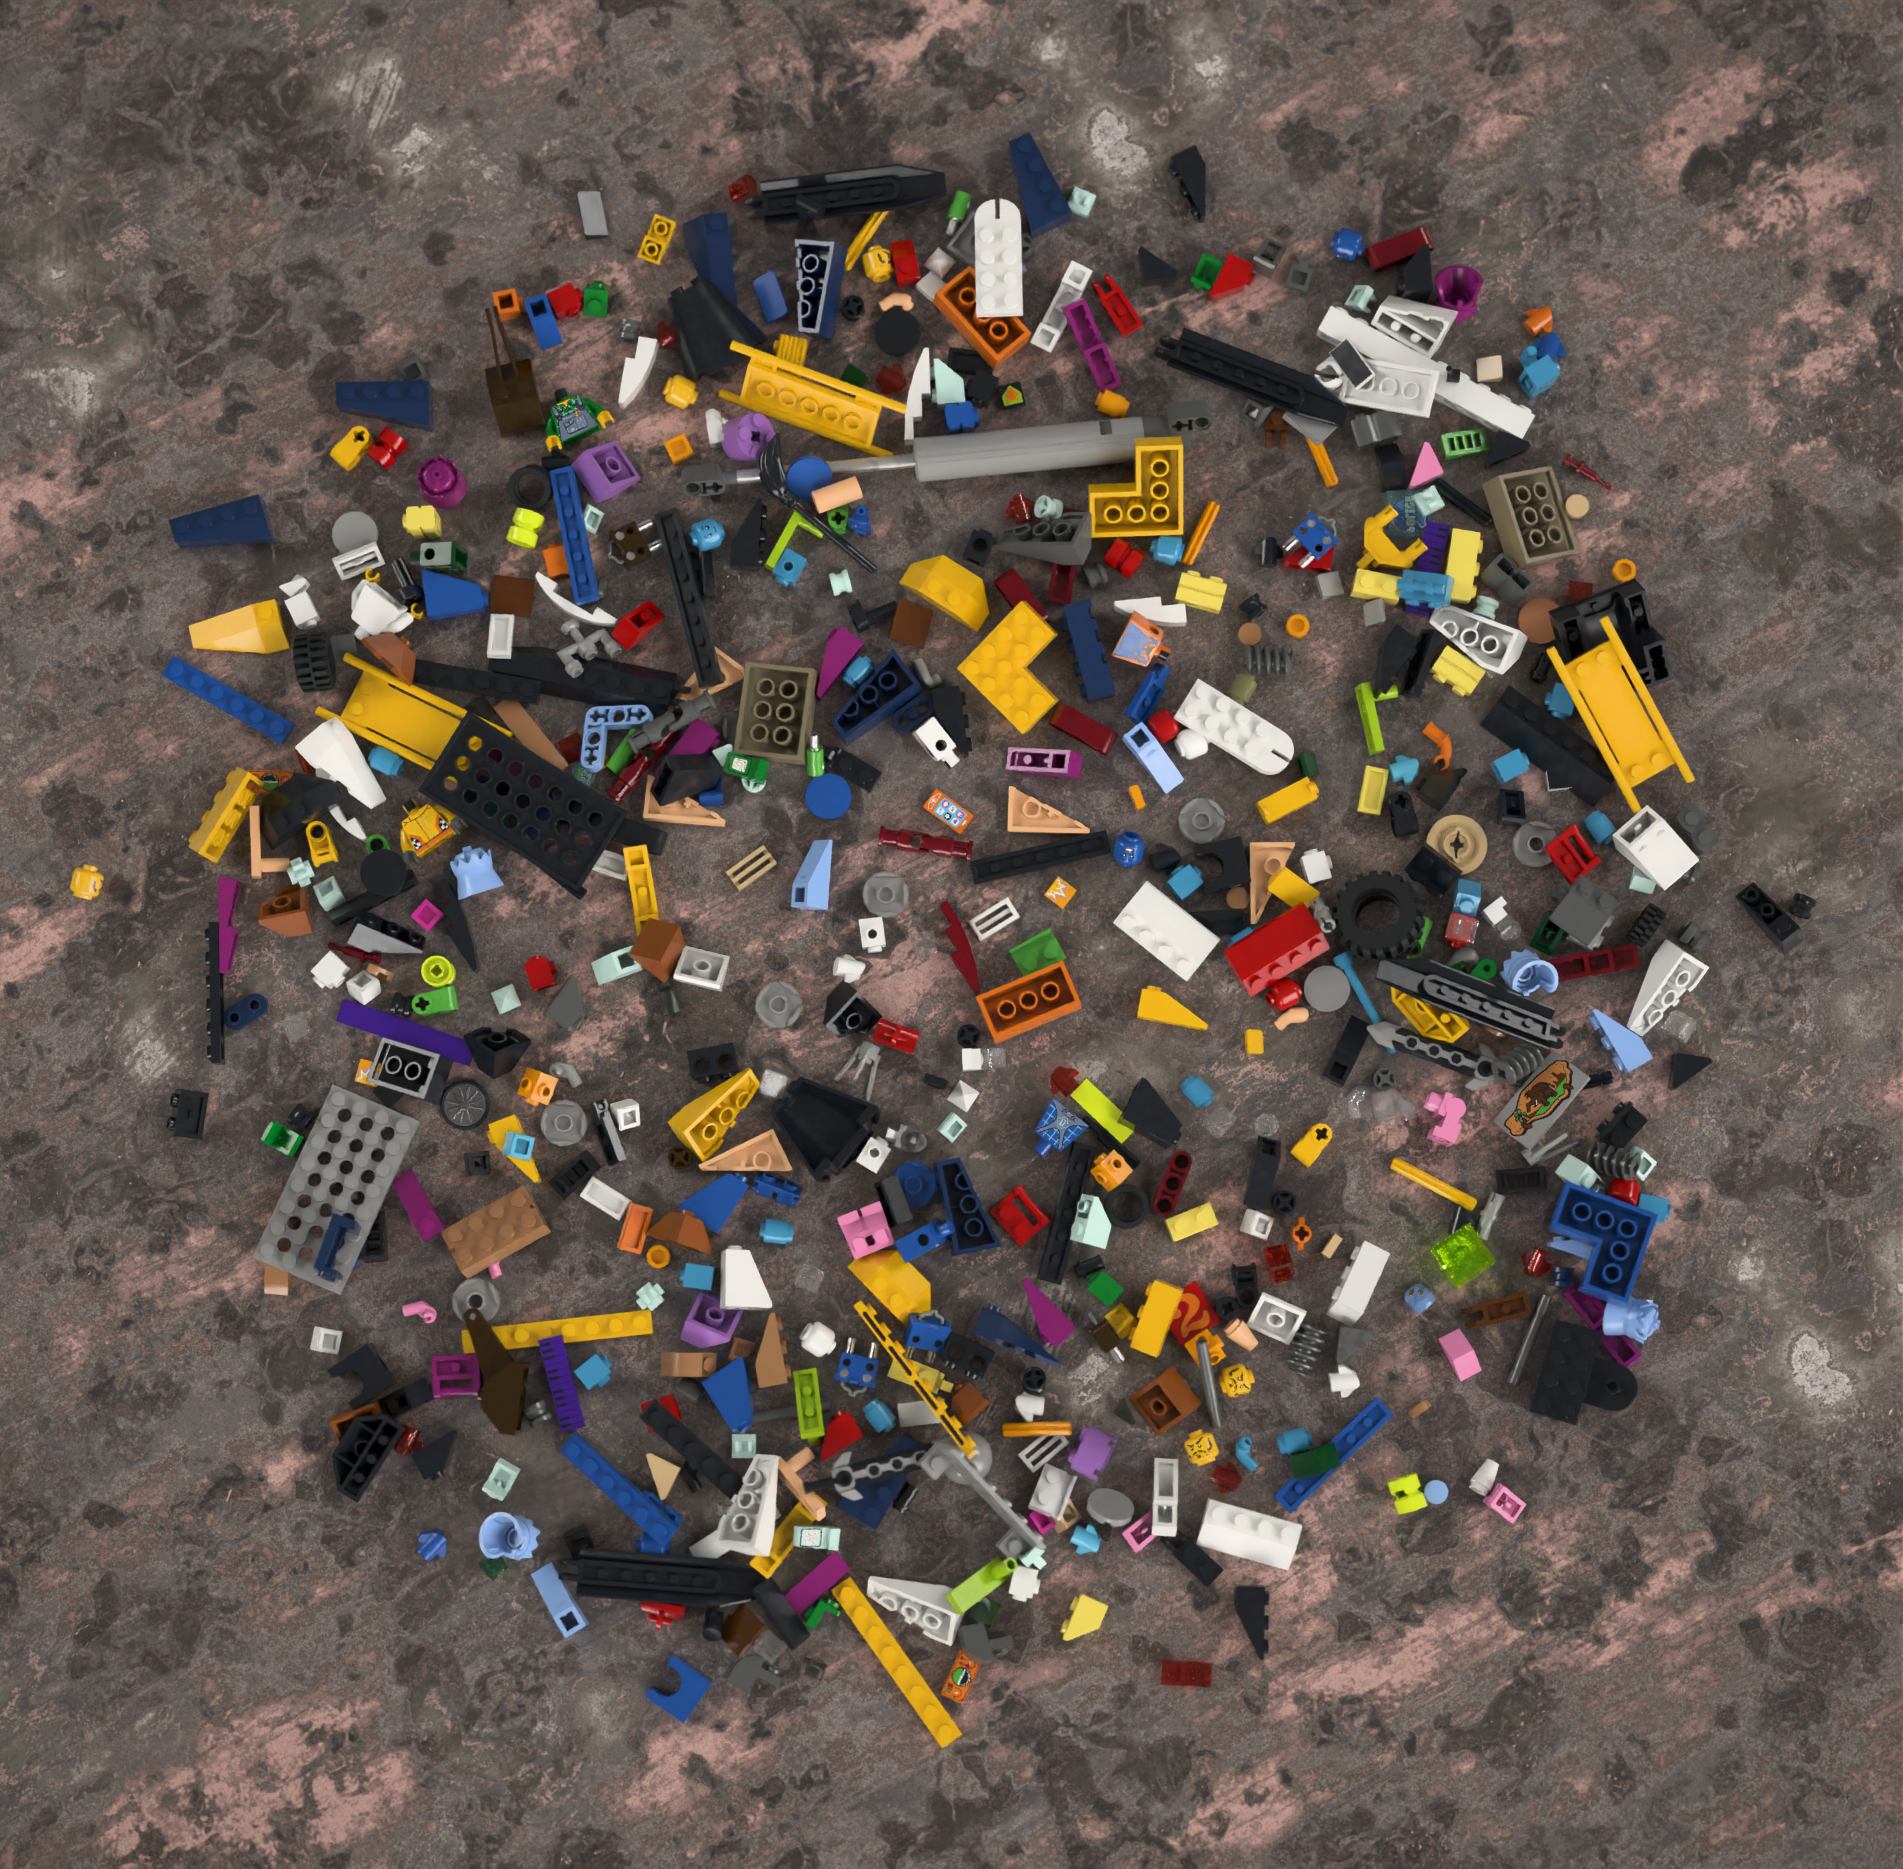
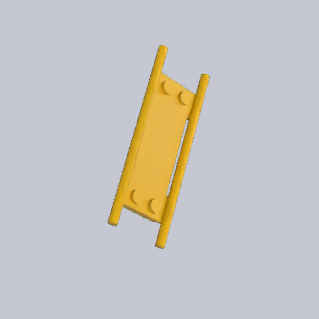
M732 341L730 345L731 350L747 355L751 359L747 367L741 396L721 389L718 398L877 457L894 454L872 445L882 406L905 414L906 404ZM779 367V368H782V369H784V370L793 372V373H795V374L801 375V376H803V377L809 378V379L814 380V381H817V382H819V383H822V384L828 385V386H830V387L836 388V389H838V390L844 391V392H846V393L852 394V395H854V396H856V397L853 398V397H850V396H848V395L839 393V392H837V391L831 390V389H829V388L823 387V386L818 385V384H815V383H813V382H810V381L804 380V379H802V378L796 377V376H794V375L788 374V373H786V372L780 371V370H778L777 368Z
M1607 615L1599 619L1610 640L1601 643L1565 665L1554 646L1548 648L1546 652L1631 810L1635 814L1642 810L1631 789L1632 787L1674 763L1677 764L1686 783L1692 782L1695 778ZM1622 665L1625 667L1638 694L1640 695L1645 707L1647 708L1653 722L1655 723L1660 735L1662 736L1661 739H1659L1653 725L1651 724L1638 697L1636 696L1623 669L1621 668Z
M346 652L343 661L364 672L341 716L320 706L316 709L315 715L326 720L337 717L350 732L431 770L435 762L366 728L437 761L461 720L390 687L389 683L462 719L467 710L413 684L409 687L399 677ZM479 717L509 737L512 736V732ZM479 737L471 738L469 742L471 749L477 751L482 747V740ZM460 757L457 760V766L460 770H467L470 762L468 758ZM447 777V779L457 783L454 777Z

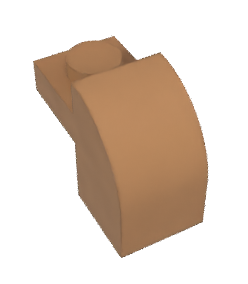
M661 1352V1376L711 1377L716 1373L717 1353Z

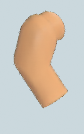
M892 293L878 302L883 312H886L895 305L901 306L904 311H908L913 308L914 304L908 294Z
M1291 1007L1274 1024L1282 1031L1290 1023H1303L1309 1017L1308 1010L1305 1007Z

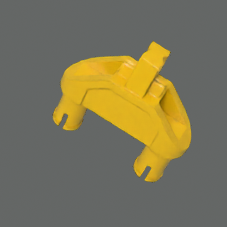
M1388 504L1374 518L1371 516L1365 520L1364 547L1366 549L1362 552L1364 556L1356 565L1359 569L1368 570L1372 566L1375 569L1381 566L1383 568L1409 570L1413 565L1412 562L1428 550V548L1420 538L1405 551H1399L1382 532L1384 530L1383 527L1399 515Z

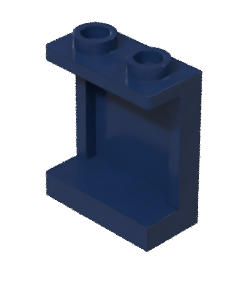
M333 1213L313 1267L319 1272L318 1276L333 1283L336 1279L342 1281L343 1275L331 1268L344 1233L348 1232L359 1236L362 1226L356 1220Z

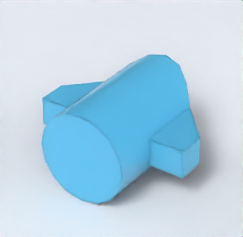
M1402 755L1395 756L1396 763L1388 766L1393 783L1403 780L1405 786L1411 785L1419 774L1418 760Z
M1089 1522L1086 1528L1076 1525L1070 1542L1078 1546L1076 1553L1085 1554L1096 1552L1099 1549L1102 1537L1095 1525Z

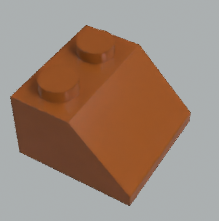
M1173 1366L1163 1371L1129 1398L1158 1436L1187 1417L1201 1404L1200 1400Z

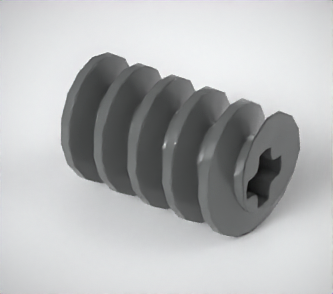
M1245 645L1243 669L1247 667L1249 674L1252 673L1255 667L1259 675L1263 668H1265L1267 675H1270L1272 669H1275L1276 676L1280 675L1281 670H1284L1286 677L1289 676L1292 665V649L1288 654L1287 647H1283L1279 653L1278 647L1274 646L1270 652L1269 647L1265 645L1262 651H1260L1259 645H1255L1251 651L1250 645Z
M1523 1042L1498 1060H1494L1491 1064V1070L1499 1082H1506L1512 1085L1517 1080H1521L1523 1076L1529 1075L1530 1071H1535L1537 1067H1541L1544 1064V1059L1538 1046Z
M1596 1141L1591 1144L1586 1157V1164L1593 1170H1597L1599 1173L1605 1172L1609 1176L1614 1175L1616 1178L1622 1177L1626 1181L1631 1180L1637 1174L1641 1161L1640 1153H1636L1632 1158V1151L1627 1150L1623 1156V1148H1618L1615 1153V1147L1610 1145L1606 1151V1144L1601 1143L1597 1148Z
M1300 1324L1299 1327L1303 1333H1295V1336L1300 1341L1291 1342V1345L1296 1350H1288L1287 1353L1292 1358H1285L1283 1362L1288 1366L1289 1370L1309 1378V1375L1304 1370L1313 1369V1366L1308 1361L1317 1360L1312 1353L1321 1352V1349L1316 1344L1325 1343V1340L1320 1335L1328 1334L1307 1324Z

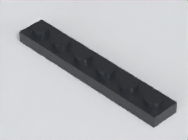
M416 659L414 684L539 705L543 687L542 681Z
M1104 830L970 861L969 864L974 885L1108 855L1112 852L1107 831Z
M209 922V928L205 929V940L209 942V952H206L205 955L206 965L209 966V975L206 976V987L210 989V998L206 1000V1009L210 1013V1022H207V1035L211 1036V1045L207 1047V1057L211 1059L212 1064L224 1065V974L219 972V922Z
M1075 1141L1072 1142L1037 1279L1058 1285L1062 1283L1073 1240H1070L1071 1228L1075 1222L1078 1202L1081 1199V1195L1085 1194L1097 1147Z
M654 1399L639 1415L641 1420L730 1500L734 1494L737 1495L744 1484L743 1477L658 1400Z

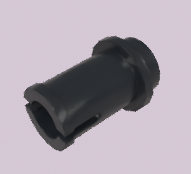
M1547 653L1540 654L1534 669L1529 672L1530 680L1535 683L1542 684L1543 681L1547 680L1546 675L1552 664L1549 656L1546 659Z
M1098 1254L1081 1263L1077 1261L1073 1268L1078 1279L1082 1277L1085 1279L1086 1275L1104 1269L1105 1265Z
M907 1482L897 1500H893L894 1505L892 1507L903 1514L906 1511L909 1512L910 1509L908 1508L920 1490Z

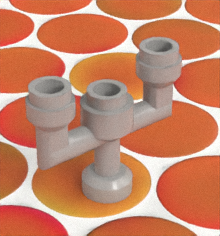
M575 618L564 623L561 631L564 635H571L576 643L557 652V655L565 665L566 672L572 678L578 677L584 671L579 660H575L571 656L574 653L578 652L581 658L587 661L593 659L598 654L594 643L599 640L604 645V651L611 658L616 657L622 651L620 643L612 639L605 628L584 638L578 630L580 624Z

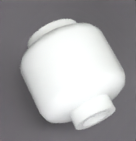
M1189 728L1180 731L1177 739L1174 740L1179 756H1184L1189 760L1205 754L1208 751V743H1210L1202 734Z
M821 1322L808 1323L800 1335L802 1347L816 1357H822L826 1353L830 1354L836 1346L834 1331Z

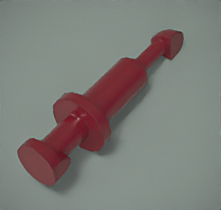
M1567 454L1562 463L1575 468L1574 474L1579 472L1592 482H1599L1605 486V489L1610 491L1611 484L1600 479L1599 474L1585 466V461L1581 460L1578 463L1571 458L1570 454Z
M333 942L328 943L330 950L341 951L344 955L359 958L362 963H365L368 959L375 961V964H380L382 960V953L373 954L349 946L339 947L335 946Z

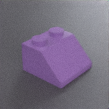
M617 441L587 449L571 464L595 503L611 499L641 479Z

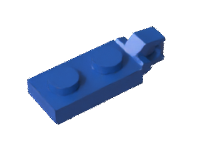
M1157 662L1146 675L1123 715L1136 725L1141 721L1145 725L1166 690L1164 686L1165 679L1171 669Z

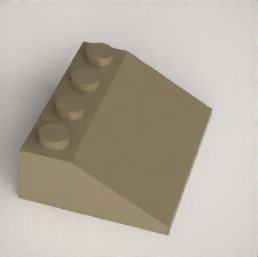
M1552 466L1498 475L1482 484L1504 554L1514 561L1518 569H1528L1580 553Z
M746 662L733 753L782 763L807 765L806 747L810 745V733L813 728L820 674L814 668Z

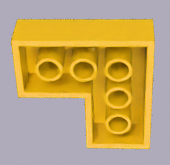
M1181 436L1134 438L1135 483L1088 484L1091 538L1183 534V442Z
M1021 601L957 669L1022 734L1028 733L1059 699L1026 667L1046 648L1058 633L1026 601Z

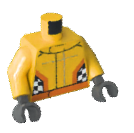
M411 799L402 806L409 816L401 822L403 828L400 831V845L405 864L410 868V861L416 860L417 863H420L419 858H423L454 835H460L459 827L461 825L468 827V824L462 818L442 806L435 805L431 807L429 804H426L420 808L416 801Z

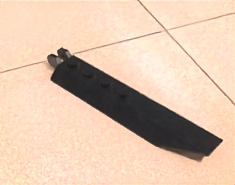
M892 164L760 181L762 195L746 198L745 205L756 206L763 204L762 210L749 211L746 213V217L749 220L765 217V226L813 221L808 217L804 220L798 217L796 197L799 194L821 198L822 204L826 207L822 219L908 208L947 196L944 172Z
M1185 327L1179 340L1166 335L1161 336L1159 340L1160 345L1168 349L1156 347L1154 355L1157 358L1168 361L1167 366L1301 417L1342 428L1350 411V408L1314 377Z
M512 647L511 659L490 658L487 670L493 673L542 681L541 694L600 706L645 705L653 716L660 717L668 712L670 705L678 706L685 702L682 699L672 698L673 691L683 694H690L691 692L690 687L674 684L677 673L597 657L587 661L576 653L571 656L575 660H579L584 671L578 677L572 678L566 672L564 663L557 655V652L560 650L546 647Z
M1379 958L1375 979L1419 1001L1545 1050H1549V1047L1555 1049L1563 1047L1564 1042L1552 1036L1553 1034L1563 1036L1566 1032V1028L1553 1023L1551 1020L1556 1011L1554 1007L1431 959Z
M580 1548L579 1560L560 1558L559 1564L563 1566H579L578 1575L567 1572L558 1574V1579L577 1581L576 1596L708 1607H724L757 1600L752 1590L759 1583L767 1579L752 1567L726 1559Z

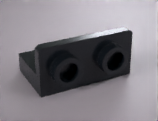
M1427 843L1422 846L1404 869L1413 881L1421 883L1431 895L1437 896L1442 899L1463 872Z
M176 1089L175 1093H172L170 1098V1107H173L172 1114L168 1117L166 1123V1130H169V1136L202 1140L209 1093L185 1089Z
M1631 1101L1620 1102L1612 1110L1614 1115L1609 1121L1604 1119L1596 1128L1599 1132L1595 1137L1601 1143H1605L1607 1148L1613 1145L1615 1153L1618 1148H1624L1648 1122L1632 1106L1633 1103Z

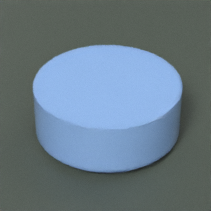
M1431 1480L1424 1486L1423 1494L1430 1503L1440 1504L1446 1500L1448 1488L1442 1481Z

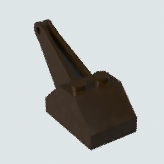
M493 306L497 325L511 363L500 365L493 320L489 308H485L497 365L485 369V374L501 437L506 438L546 428V420L530 358L517 361L501 321L498 308Z
M470 1308L465 1311L464 1320L485 1381L483 1386L479 1387L477 1401L481 1402V1409L500 1434L520 1435L530 1363L514 1361L480 1310ZM472 1313L476 1315L474 1320L470 1318Z

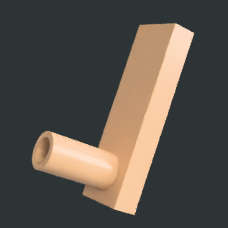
M250 806L252 879H262V872H287L286 868L290 867V858H261L259 806Z
M805 1447L786 1462L779 1456L778 1477L819 1522L826 1516L825 1506L813 1492L805 1494L804 1482L796 1474L798 1470L815 1458L813 1452L808 1447Z

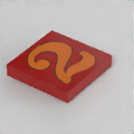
M1196 1281L1183 1288V1294L1169 1328L1180 1346H1183L1197 1334L1221 1321Z

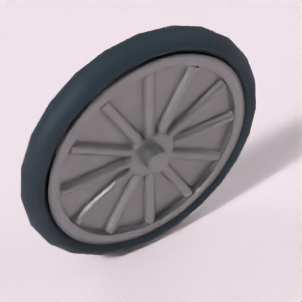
M469 1080L457 1081L446 1088L440 1100V1110L444 1120L459 1130H469L479 1126L486 1119L490 1109L489 1096L485 1089L478 1083Z

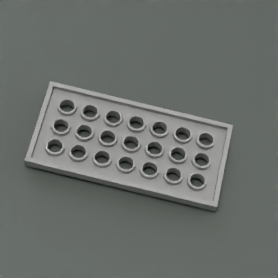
M332 1085L252 1257L341 1295L420 1122ZM342 1110L351 1111L349 1121L342 1122L339 1120L338 1115ZM371 1119L373 1127L369 1131L361 1130L360 1123L362 1120ZM392 1128L395 1134L391 1140H384L381 1134L384 1129ZM339 1131L341 1133V1140L338 1143L329 1142L328 1137L331 1132ZM355 1140H360L363 1143L362 1150L357 1153L352 1152L350 1144ZM377 1149H381L385 1153L384 1159L380 1162L373 1161L371 1157L372 1153ZM324 1152L331 1154V1161L327 1165H322L318 1161L320 1154ZM351 1162L353 1170L349 1174L341 1173L340 1166L342 1163ZM364 1172H374L375 1178L371 1183H364L362 1181V1174ZM313 1174H319L321 1176V1183L315 1187L310 1186L308 1182L309 1177ZM335 1183H340L343 1186V1191L338 1196L330 1193V1188ZM357 1192H361L365 1196L364 1202L360 1205L352 1203V1196ZM305 1195L311 1198L310 1206L307 1208L299 1207V1199ZM324 1205H331L333 1213L341 1216L352 1214L355 1220L362 1226L359 1236L348 1232L344 1233L345 1243L343 1247L338 1249L334 1260L335 1265L332 1268L343 1275L342 1281L336 1279L334 1283L322 1279L318 1276L319 1272L313 1268L332 1215L326 1218L320 1215V1209ZM293 1217L301 1219V1226L296 1230H291L288 1226L289 1220ZM316 1226L321 1227L323 1235L319 1239H312L310 1236L311 1229ZM282 1239H289L291 1241V1248L286 1252H282L278 1248V1244ZM305 1248H310L313 1251V1256L308 1261H303L300 1258V1252Z

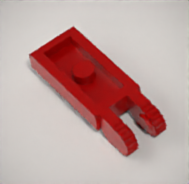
M1107 273L1103 278L1111 290L1110 292L1105 294L1097 281L1091 283V286L1120 334L1125 338L1142 328L1144 324L1121 288L1117 287L1112 277Z

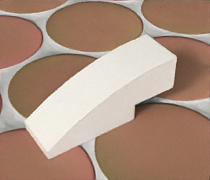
M639 337L635 359L626 357L618 399L620 408L625 409L645 384L656 359L659 347L657 339Z
M1161 597L1114 601V610L1129 618L1134 610L1158 626L1179 627L1186 626L1187 623L1185 604L1162 606Z
M1154 1458L1152 1535L1176 1536L1178 1459Z

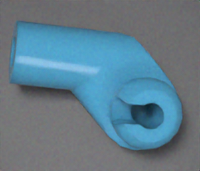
M1243 1436L1235 1443V1458L1252 1472L1258 1466V1463L1250 1456L1251 1439Z

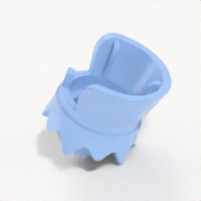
M470 845L462 848L463 853L456 855L454 861H450V867L457 877L458 900L504 885L493 869L491 849L488 850V853H485L482 848L472 850Z
M1527 949L1521 953L1512 951L1511 958L1503 962L1504 971L1499 974L1504 979L1505 985L1512 990L1522 993L1524 996H1529V993L1537 990L1540 986L1550 993L1556 990L1558 985L1556 969L1552 964L1540 960L1536 953H1532Z
M1630 1295L1628 1304L1624 1307L1607 1302L1603 1316L1604 1334L1612 1336L1627 1335L1644 1344L1643 1340H1646L1660 1326L1658 1305L1654 1304L1653 1300L1636 1299L1632 1295Z
M496 1512L487 1517L479 1532L480 1548L488 1558H497L502 1555L515 1560L531 1558V1551L538 1546L536 1537L540 1534V1530L533 1527V1521L524 1518V1515L514 1517L506 1512Z

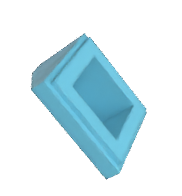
M508 1131L502 1154L530 1161L535 1137Z

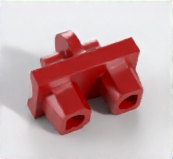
M880 1018L872 1041L913 1055L920 1032Z
M645 1601L641 1603V1611L651 1613L649 1614L648 1621L656 1622L655 1630L660 1631L662 1624L671 1626L673 1619L683 1621L685 1614L683 1604Z

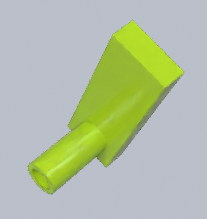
M794 510L764 567L771 571L773 570L797 525L819 538H822L824 534Z
M1370 682L1361 683L1355 687L1370 756L1385 750L1374 702L1397 698L1398 690L1395 684L1392 685L1386 695L1381 693L1377 699L1374 698L1375 687L1371 688Z
M817 1369L793 1371L801 1439L807 1438L810 1445L817 1446L822 1441L821 1436H825Z
M998 1556L945 1596L957 1614L960 1615L1012 1576L1010 1573L1017 1569V1562L1011 1557L1002 1561Z

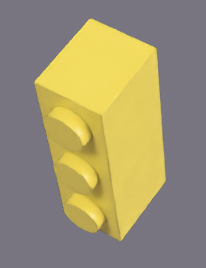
M1455 528L1450 532L1444 574L1454 578L1451 603L1468 605L1471 599H1475L1477 585H1473L1474 576H1478L1480 563L1476 562L1477 554H1481L1483 548L1480 532Z

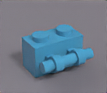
M1534 346L1526 347L1519 358V362L1524 370L1517 381L1529 400L1553 386L1561 374L1559 372V364L1555 359H1551L1549 355L1539 360L1536 358L1537 349Z
M1403 570L1402 579L1397 580V588L1400 589L1399 598L1406 601V605L1419 606V603H1426L1429 608L1442 609V606H1450L1454 578L1445 574Z

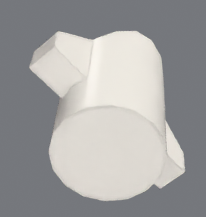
M845 954L843 958L837 957L835 959L833 975L844 977V982L851 983L860 979L866 965L863 962L856 961L851 955Z
M1338 1365V1372L1328 1374L1331 1392L1340 1391L1341 1398L1348 1397L1360 1385L1356 1372L1345 1365Z
M1026 1392L1016 1397L1015 1411L1026 1422H1033V1415L1043 1416L1044 1397L1029 1395Z

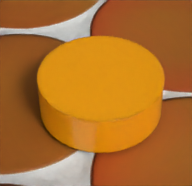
M1629 559L1618 560L1612 567V576L1620 583L1633 579L1636 574L1635 564Z
M1301 614L1289 617L1285 625L1287 634L1297 639L1304 637L1309 630L1307 618Z
M663 1245L652 1246L647 1252V1261L653 1268H664L670 1262V1251Z

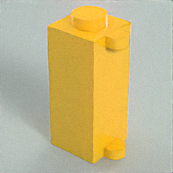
M1305 777L1258 801L1256 807L1267 826L1316 801L1319 790L1313 780L1310 781L1308 777Z

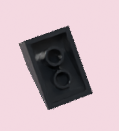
M382 1037L366 1081L418 1100L438 1105L454 1061L440 1054ZM378 1064H383L377 1078L374 1079ZM405 1076L416 1084L409 1090L402 1088L398 1077Z

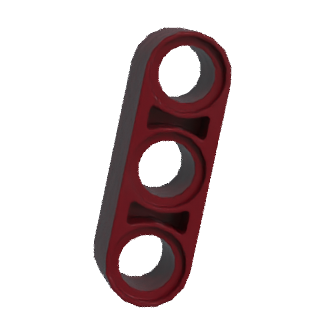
M1420 227L1374 244L1365 249V254L1373 273L1410 261L1424 244H1429L1430 252L1435 247L1427 228Z
M1011 568L993 581L1012 610L1021 601H1026L1048 624L1051 622L1044 609L1014 568Z
M1061 702L1048 722L1055 729L1105 756L1108 755L1118 737V734Z
M1186 1151L1174 1153L1169 1160L1152 1205L1153 1211L1158 1216H1168L1175 1209L1192 1165V1158ZM1182 1155L1187 1159L1185 1168L1181 1169L1175 1165L1176 1156ZM1174 1177L1178 1180L1179 1185L1176 1190L1172 1191L1166 1187V1180L1168 1178ZM1166 1199L1170 1203L1168 1212L1163 1213L1158 1210L1157 1203L1159 1200Z

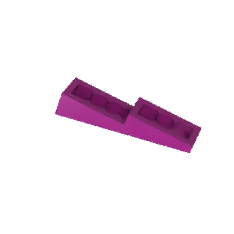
M1085 298L1077 299L1062 306L1061 309L1099 392L1104 393L1106 389L1110 390L1121 385L1119 375L1106 344L1102 341Z
M218 876L219 972L230 976L240 933L239 929L231 926L241 882Z
M1580 1280L1574 1287L1564 1292L1563 1295L1590 1330L1603 1333L1601 1345L1614 1362L1630 1368L1642 1358V1354L1626 1335L1612 1336L1604 1334L1603 1316L1605 1307L1598 1298L1578 1291Z
M834 1550L784 1596L799 1616L845 1575L851 1567Z

